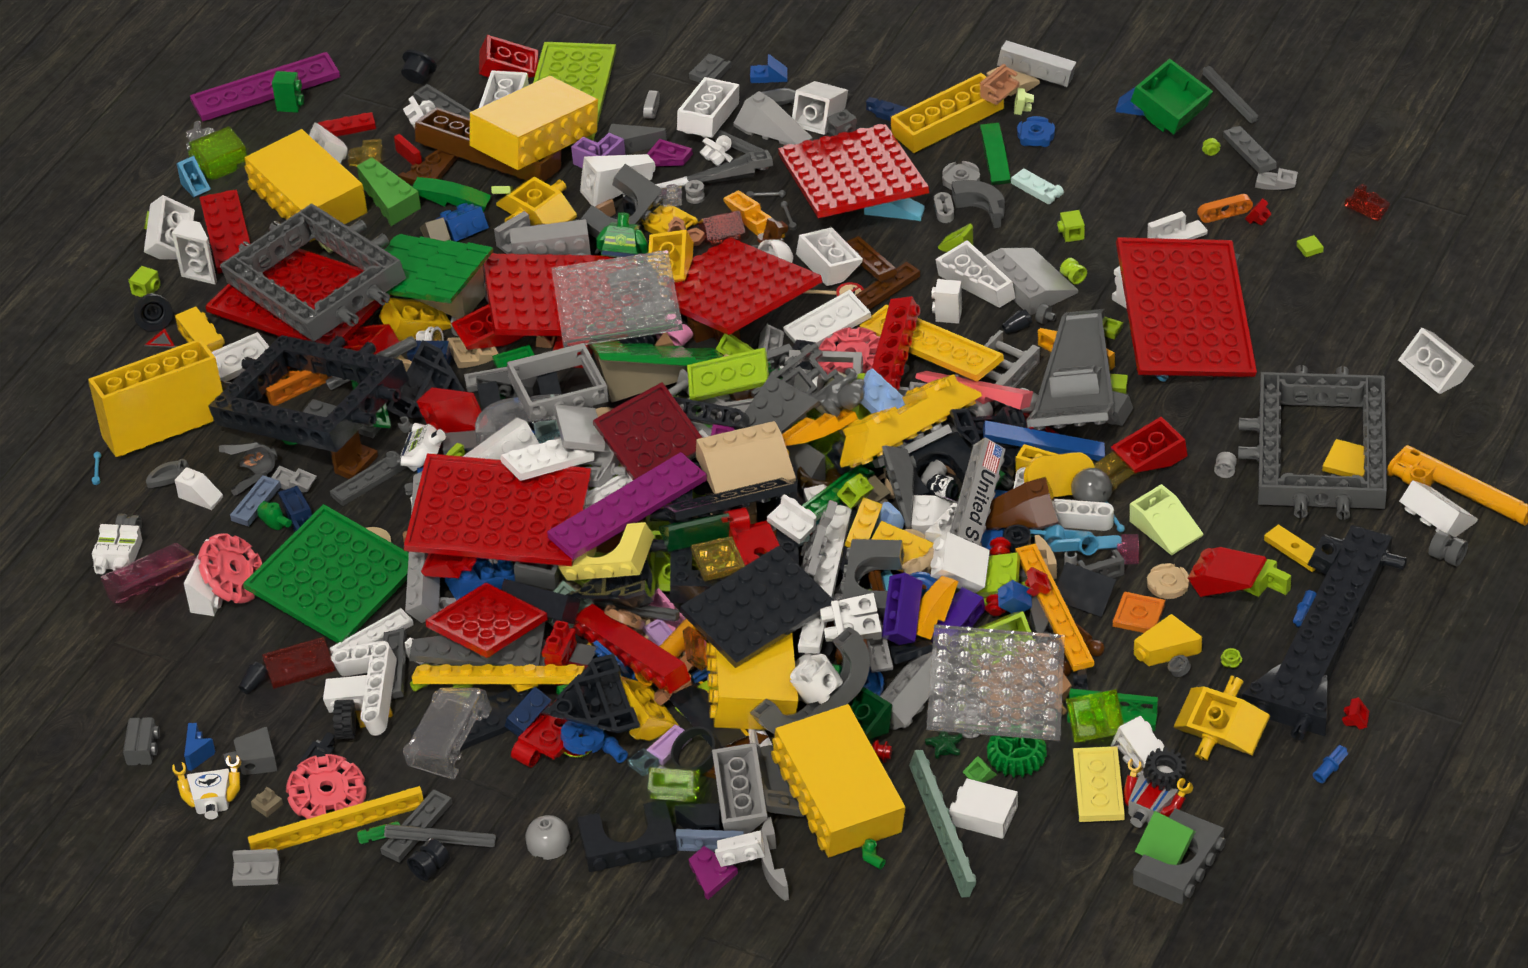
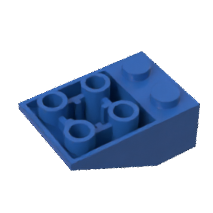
M477 558L471 571H462L459 578H445V583L457 601L484 583L501 589L504 579L515 581L514 565L512 561L498 560L497 564H492L489 562V559Z

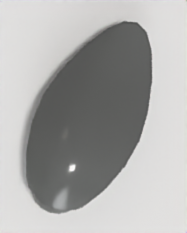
M780 88L761 93L773 99L778 105H783L789 102L794 104L796 91L790 88Z
M179 459L178 461L167 462L156 467L146 479L147 487L155 488L175 483V479L186 467L189 468L188 462L185 459Z

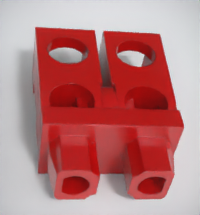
M556 621L541 653L542 657H545V665L567 666L577 645L576 630L569 628L567 622Z

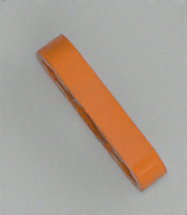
M1240 194L1205 203L1198 208L1197 214L1202 222L1209 223L1247 213L1253 207V202L1247 194ZM1229 205L1227 210L1221 211L1224 206Z

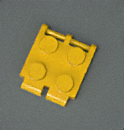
M661 204L653 211L655 213H651L642 225H644L646 231L658 234L668 232V224L675 216L685 222L686 229L691 225H696L698 220L696 217L671 204Z

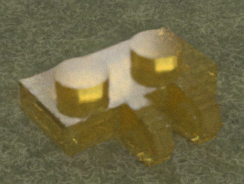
M363 140L362 147L349 149L348 163L351 166H357L372 157L381 164L382 140Z

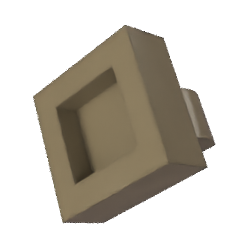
M266 787L262 793L256 795L251 804L254 809L269 817L283 805V801L273 790Z

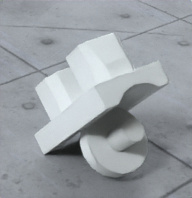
M412 96L409 98L411 104L403 108L415 129V122L433 110L435 105L429 100L422 101L418 105Z
M726 135L718 137L716 143L707 137L703 140L706 146L700 151V154L706 160H711L716 166H719L724 160L730 163L733 159L725 153L731 147V139Z

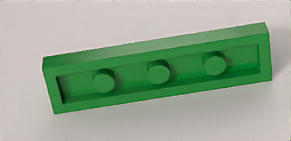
M1070 689L1068 723L1119 728L1123 724L1142 716L1144 721L1150 724L1152 731L1156 729L1158 697ZM1075 697L1084 698L1086 701H1075ZM1097 700H1106L1108 703L1102 704L1099 703ZM1120 702H1127L1130 705L1122 706ZM1142 704H1151V705H1153V709H1152V708H1144V707H1142L1141 705H1142Z

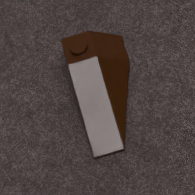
M1042 477L1025 482L994 498L990 504L991 512L985 523L986 530H1000L1012 525H1023L1032 530H1039L1059 524L1053 492L1047 478Z

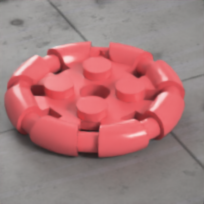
M851 327L832 333L833 335L830 338H826L819 346L821 351L862 352L863 373H866L872 368L880 336H876V332L867 328L858 327L857 329H851ZM818 362L827 375L834 369L844 374L846 369H853V363Z
M225 533L211 536L209 541L203 543L198 555L200 560L198 565L203 581L211 586L212 592L228 602L233 600L234 603H246L253 600L255 595L244 589L243 583L263 563L258 553L255 554L248 542L238 536L232 537ZM243 553H245V554L247 555V557L249 558L248 561H247V559L242 555ZM230 564L233 565L236 571L231 569Z
M325 754L322 757L312 756L297 765V770L292 771L287 781L286 792L289 794L287 798L289 805L299 817L303 816L307 820L326 814V810L334 809V811L364 803L367 787L364 786L365 778L361 770L354 763H349L346 761V758L338 755ZM341 769L345 770L342 774L337 771ZM309 774L310 776L306 779L303 775ZM348 783L355 784V786L349 787ZM323 785H330L332 790L324 792L320 788ZM300 790H304V793L298 794ZM346 799L351 801L349 805L345 803ZM309 804L313 808L312 810L307 809Z

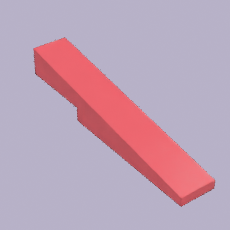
M924 371L916 373L915 378L929 383L950 375ZM956 377L958 382L981 392L982 396L975 401H979L982 404L996 400L1019 410L1030 407L1033 391Z

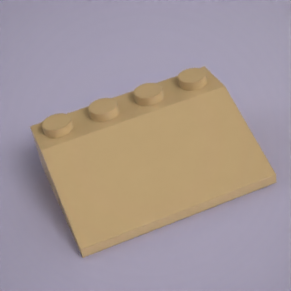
M775 421L696 439V458L702 470L707 474V481L714 494L781 477L791 482L796 481L783 436Z

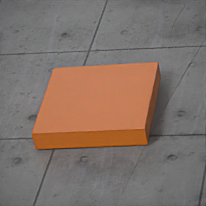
M1124 592L1113 619V627L1145 633L1159 623L1165 607V600Z

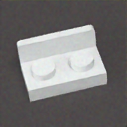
M785 494L781 497V504L767 516L768 523L798 544L803 542L816 528L817 517L815 514Z
M761 830L717 841L718 849L715 850V855L721 867L765 857Z

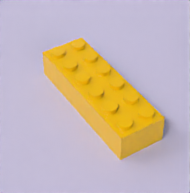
M979 73L892 116L891 132L896 139L915 153L1004 109V99L995 105L980 97V82L986 76Z

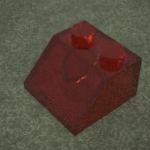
M740 210L703 218L698 222L700 230L705 233V243L711 242V245L722 243V239L725 238L740 239L741 235L745 233Z

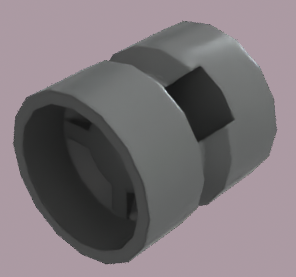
M1439 530L1430 543L1428 553L1439 560L1445 558L1446 563L1458 567L1466 555L1468 541L1458 537L1452 539L1450 534Z

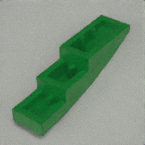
M999 123L981 124L980 130L991 185L1008 184L1011 179Z
M417 177L412 186L418 191L419 196L444 207L447 202L455 206L467 203L468 205L481 206L484 212L491 198L490 194L477 189L433 178Z

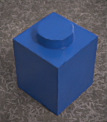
M1011 580L998 588V607L1010 613L1025 612L1032 607V597L1027 593V590L1030 588Z

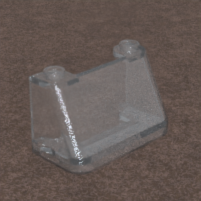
M440 688L438 691H435L432 702L410 742L404 747L403 755L407 765L454 780L459 772L455 768L456 759L460 760L462 757L460 749L476 720L481 721L482 717L488 718L492 710L486 691L479 688Z

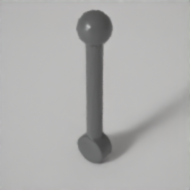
M784 190L762 193L748 191L746 195L750 198L757 196L784 197L786 192Z
M783 201L781 202V207L784 208L789 220V229L795 230L797 224L791 218L787 208L788 203Z

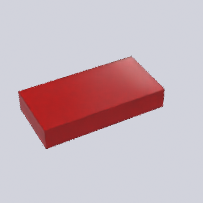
M402 135L394 136L396 151L412 165L421 164L420 151Z

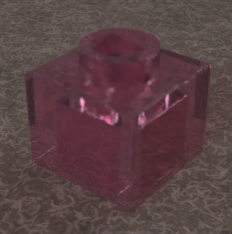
M1121 534V543H1117V550L1124 558V564H1139L1138 534Z

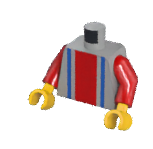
M1133 759L1128 761V768L1131 772L1130 775H1127L1124 798L1125 804L1129 807L1128 814L1132 816L1130 821L1135 827L1140 828L1145 822L1149 823L1154 811L1169 817L1175 808L1181 809L1186 799L1184 797L1185 794H1189L1193 790V785L1190 782L1183 789L1186 780L1181 778L1177 782L1178 789L1171 787L1170 791H1166V787H1163V790H1158L1159 786L1156 785L1153 788L1151 786L1152 782L1147 783V777L1144 778L1141 774L1139 777H1136L1137 773L1143 769L1141 761H1139V766L1135 769L1132 768Z

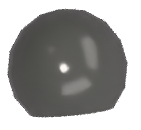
M1086 468L1073 478L1071 492L1076 501L1106 503L1112 494V483L1109 476L1101 469Z

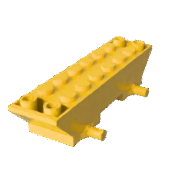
M954 374L908 390L906 395L902 397L905 403L904 406L898 409L894 406L872 413L862 419L851 422L846 428L842 429L846 439L840 460L841 468L845 466L854 468L860 464L864 465L873 461L874 456L883 455L882 446L898 447L902 445L903 440H910L918 436V432L931 429L933 427L932 424H938L947 420V416L951 415L949 412L951 409L967 408L976 404L975 400L982 396L981 392L958 382Z

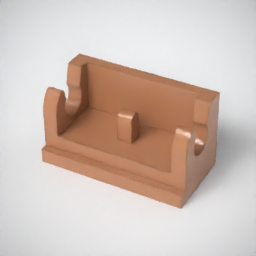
M1002 64L980 82V97L995 105L999 104L1020 86V82L1011 77V75L1016 77L1018 73Z

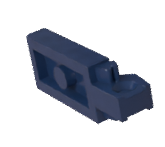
M869 97L866 101V110L876 114L877 118L890 122L892 116L908 109L891 102L879 101L877 98Z

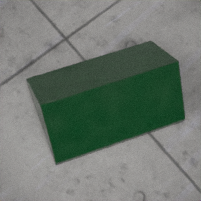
M717 513L707 517L690 519L686 522L658 526L668 552L729 538L730 521H721V517H727L729 513Z
M862 687L861 691L848 704L866 737L871 739L889 733L893 705L867 688Z

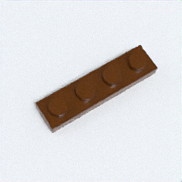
M857 236L846 241L863 258L860 265L876 279L884 281L897 275L896 268L861 237Z
M905 262L896 268L897 275L890 277L888 280H878L855 296L870 310L919 278L920 270Z

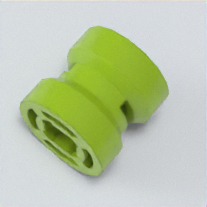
M1074 258L1066 259L1060 267L1061 274L1068 277L1073 284L1081 283L1087 276V269L1079 265Z

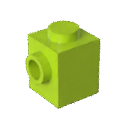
M1080 211L1060 213V221L1057 222L1059 233L1062 232L1065 242L1083 240L1084 222Z
M141 266L129 279L131 293L143 297L158 290L160 287L158 271Z
M859 473L843 485L837 496L852 509L861 503L863 497L867 498L874 487Z

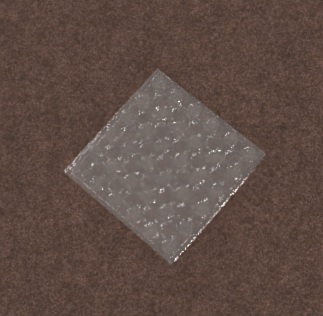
M668 250L551 268L564 348L582 343L588 345L683 330Z
M934 625L926 730L1060 741L1065 635Z

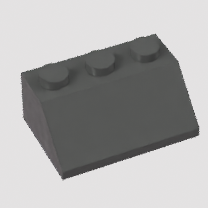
M807 443L786 446L789 451L791 464L797 465V471L801 466L811 478L825 480V455Z

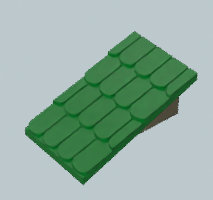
M399 234L393 237L390 244L384 249L401 261L406 279L386 292L389 295L413 298L458 319L472 313L485 297L483 264L493 253V247L469 242L465 244L451 240L441 241L422 236L418 238Z
M620 341L589 342L590 348L594 352L599 372L607 385L608 398L611 402L643 393L661 382L665 386L675 383L678 380L680 370L684 369L687 371V365L723 357L715 348L653 346V344L648 343L622 344Z

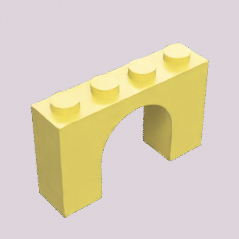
M646 522L627 524L619 545L609 554L594 558L596 546L576 558L572 566L558 565V568L567 581L640 575L654 535Z

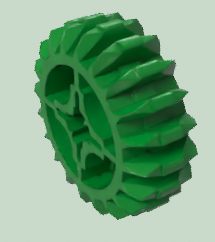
M1010 725L1008 729L1002 727L1001 732L995 731L994 736H990L987 745V758L991 767L995 768L997 773L1003 772L1004 776L1011 774L1013 779L1016 775H1020L1023 778L1024 774L1031 776L1033 771L1038 772L1047 757L1046 743L1042 735L1038 734L1036 729L1031 730L1029 726L1022 728L1021 725L1018 727Z

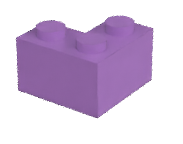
M608 133L598 143L582 137L571 147L573 164L583 168L584 157L626 155L624 139Z

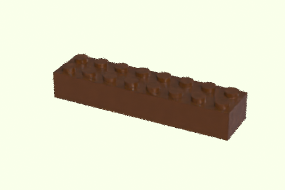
M437 107L415 122V142L453 154L456 157L467 159L470 162L482 164L487 168L511 174L519 179L529 180L536 177L545 182L561 169V150L516 170L470 146V118Z

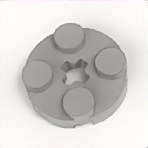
M962 161V164L957 165L956 162L950 163L943 169V186L952 190L953 181H980L979 168L967 161Z

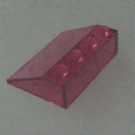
M174 543L101 576V580L109 599L114 603H123L134 594H143L154 585L160 586L165 584L169 578L184 575L185 571L191 569L196 556L178 543Z

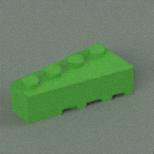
M371 157L357 165L359 181L363 184L364 190L373 198L375 205L381 209V213L388 219V223L391 226L421 209L418 191Z

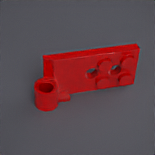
M745 507L724 512L734 517V521H730L729 539L742 568L759 558L756 555L757 553L765 554L779 545L770 523L762 521L750 524V517Z
M541 714L518 737V741L511 751V758L530 768L536 765L541 753L552 759L559 758L567 749H565L563 741L560 739L562 727L556 725H564L568 720Z

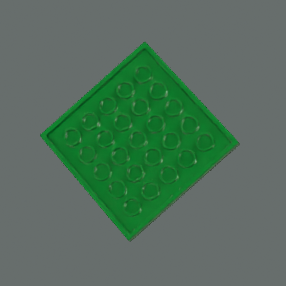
M323 504L243 585L247 591L334 642L342 643L345 639L352 636L407 580L409 553Z

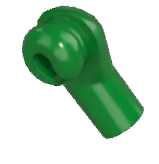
M866 839L862 845V858L867 863L881 870L886 860L876 855V841Z

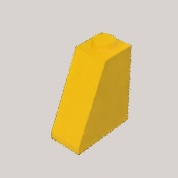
M1172 614L1134 640V655L1148 666L1168 662L1178 655L1188 657L1202 652V636Z

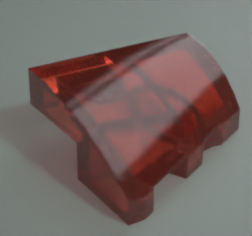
M1361 184L1357 186L1354 194L1346 198L1344 206L1379 221L1387 211L1390 203L1381 198L1376 192H1367L1366 185Z

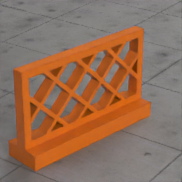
M287 366V374L282 376L274 385L267 387V391L264 394L268 397L271 405L277 406L326 383V380L330 377L320 373L314 374L307 370L289 371L290 367Z

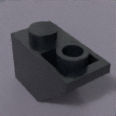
M720 803L675 805L676 823L684 829L721 830Z

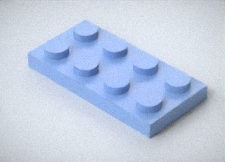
M873 368L866 372L863 385L865 394L864 399L861 401V404L871 413H875L894 406L898 409L905 405L902 399L903 396ZM905 439V440H903V441H906V444H907V443L913 441V439H910V440Z

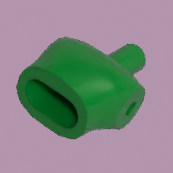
M263 501L258 506V516L269 528L280 530L284 526H291L292 521L283 516L278 503Z

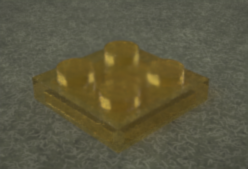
M732 536L691 545V552L704 581L730 576L745 566Z

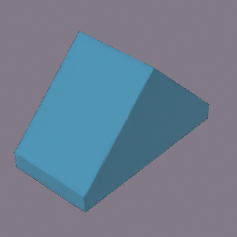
M194 156L177 163L181 185L193 197L210 190Z

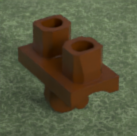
M772 217L767 218L764 233L758 234L757 241L761 243L764 240L775 239L784 242L781 236L787 233L788 225L783 221L777 222Z

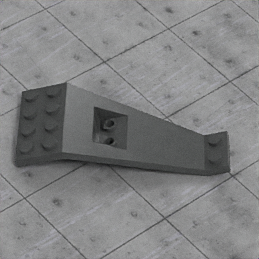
M1105 309L1066 312L1062 316L1034 411L1026 419L1027 428L1034 427V430H1041L1051 425H1054V428H1062L1066 424L1073 423L1074 426L1086 425V422L1104 424L1115 412L1102 322L1105 318Z

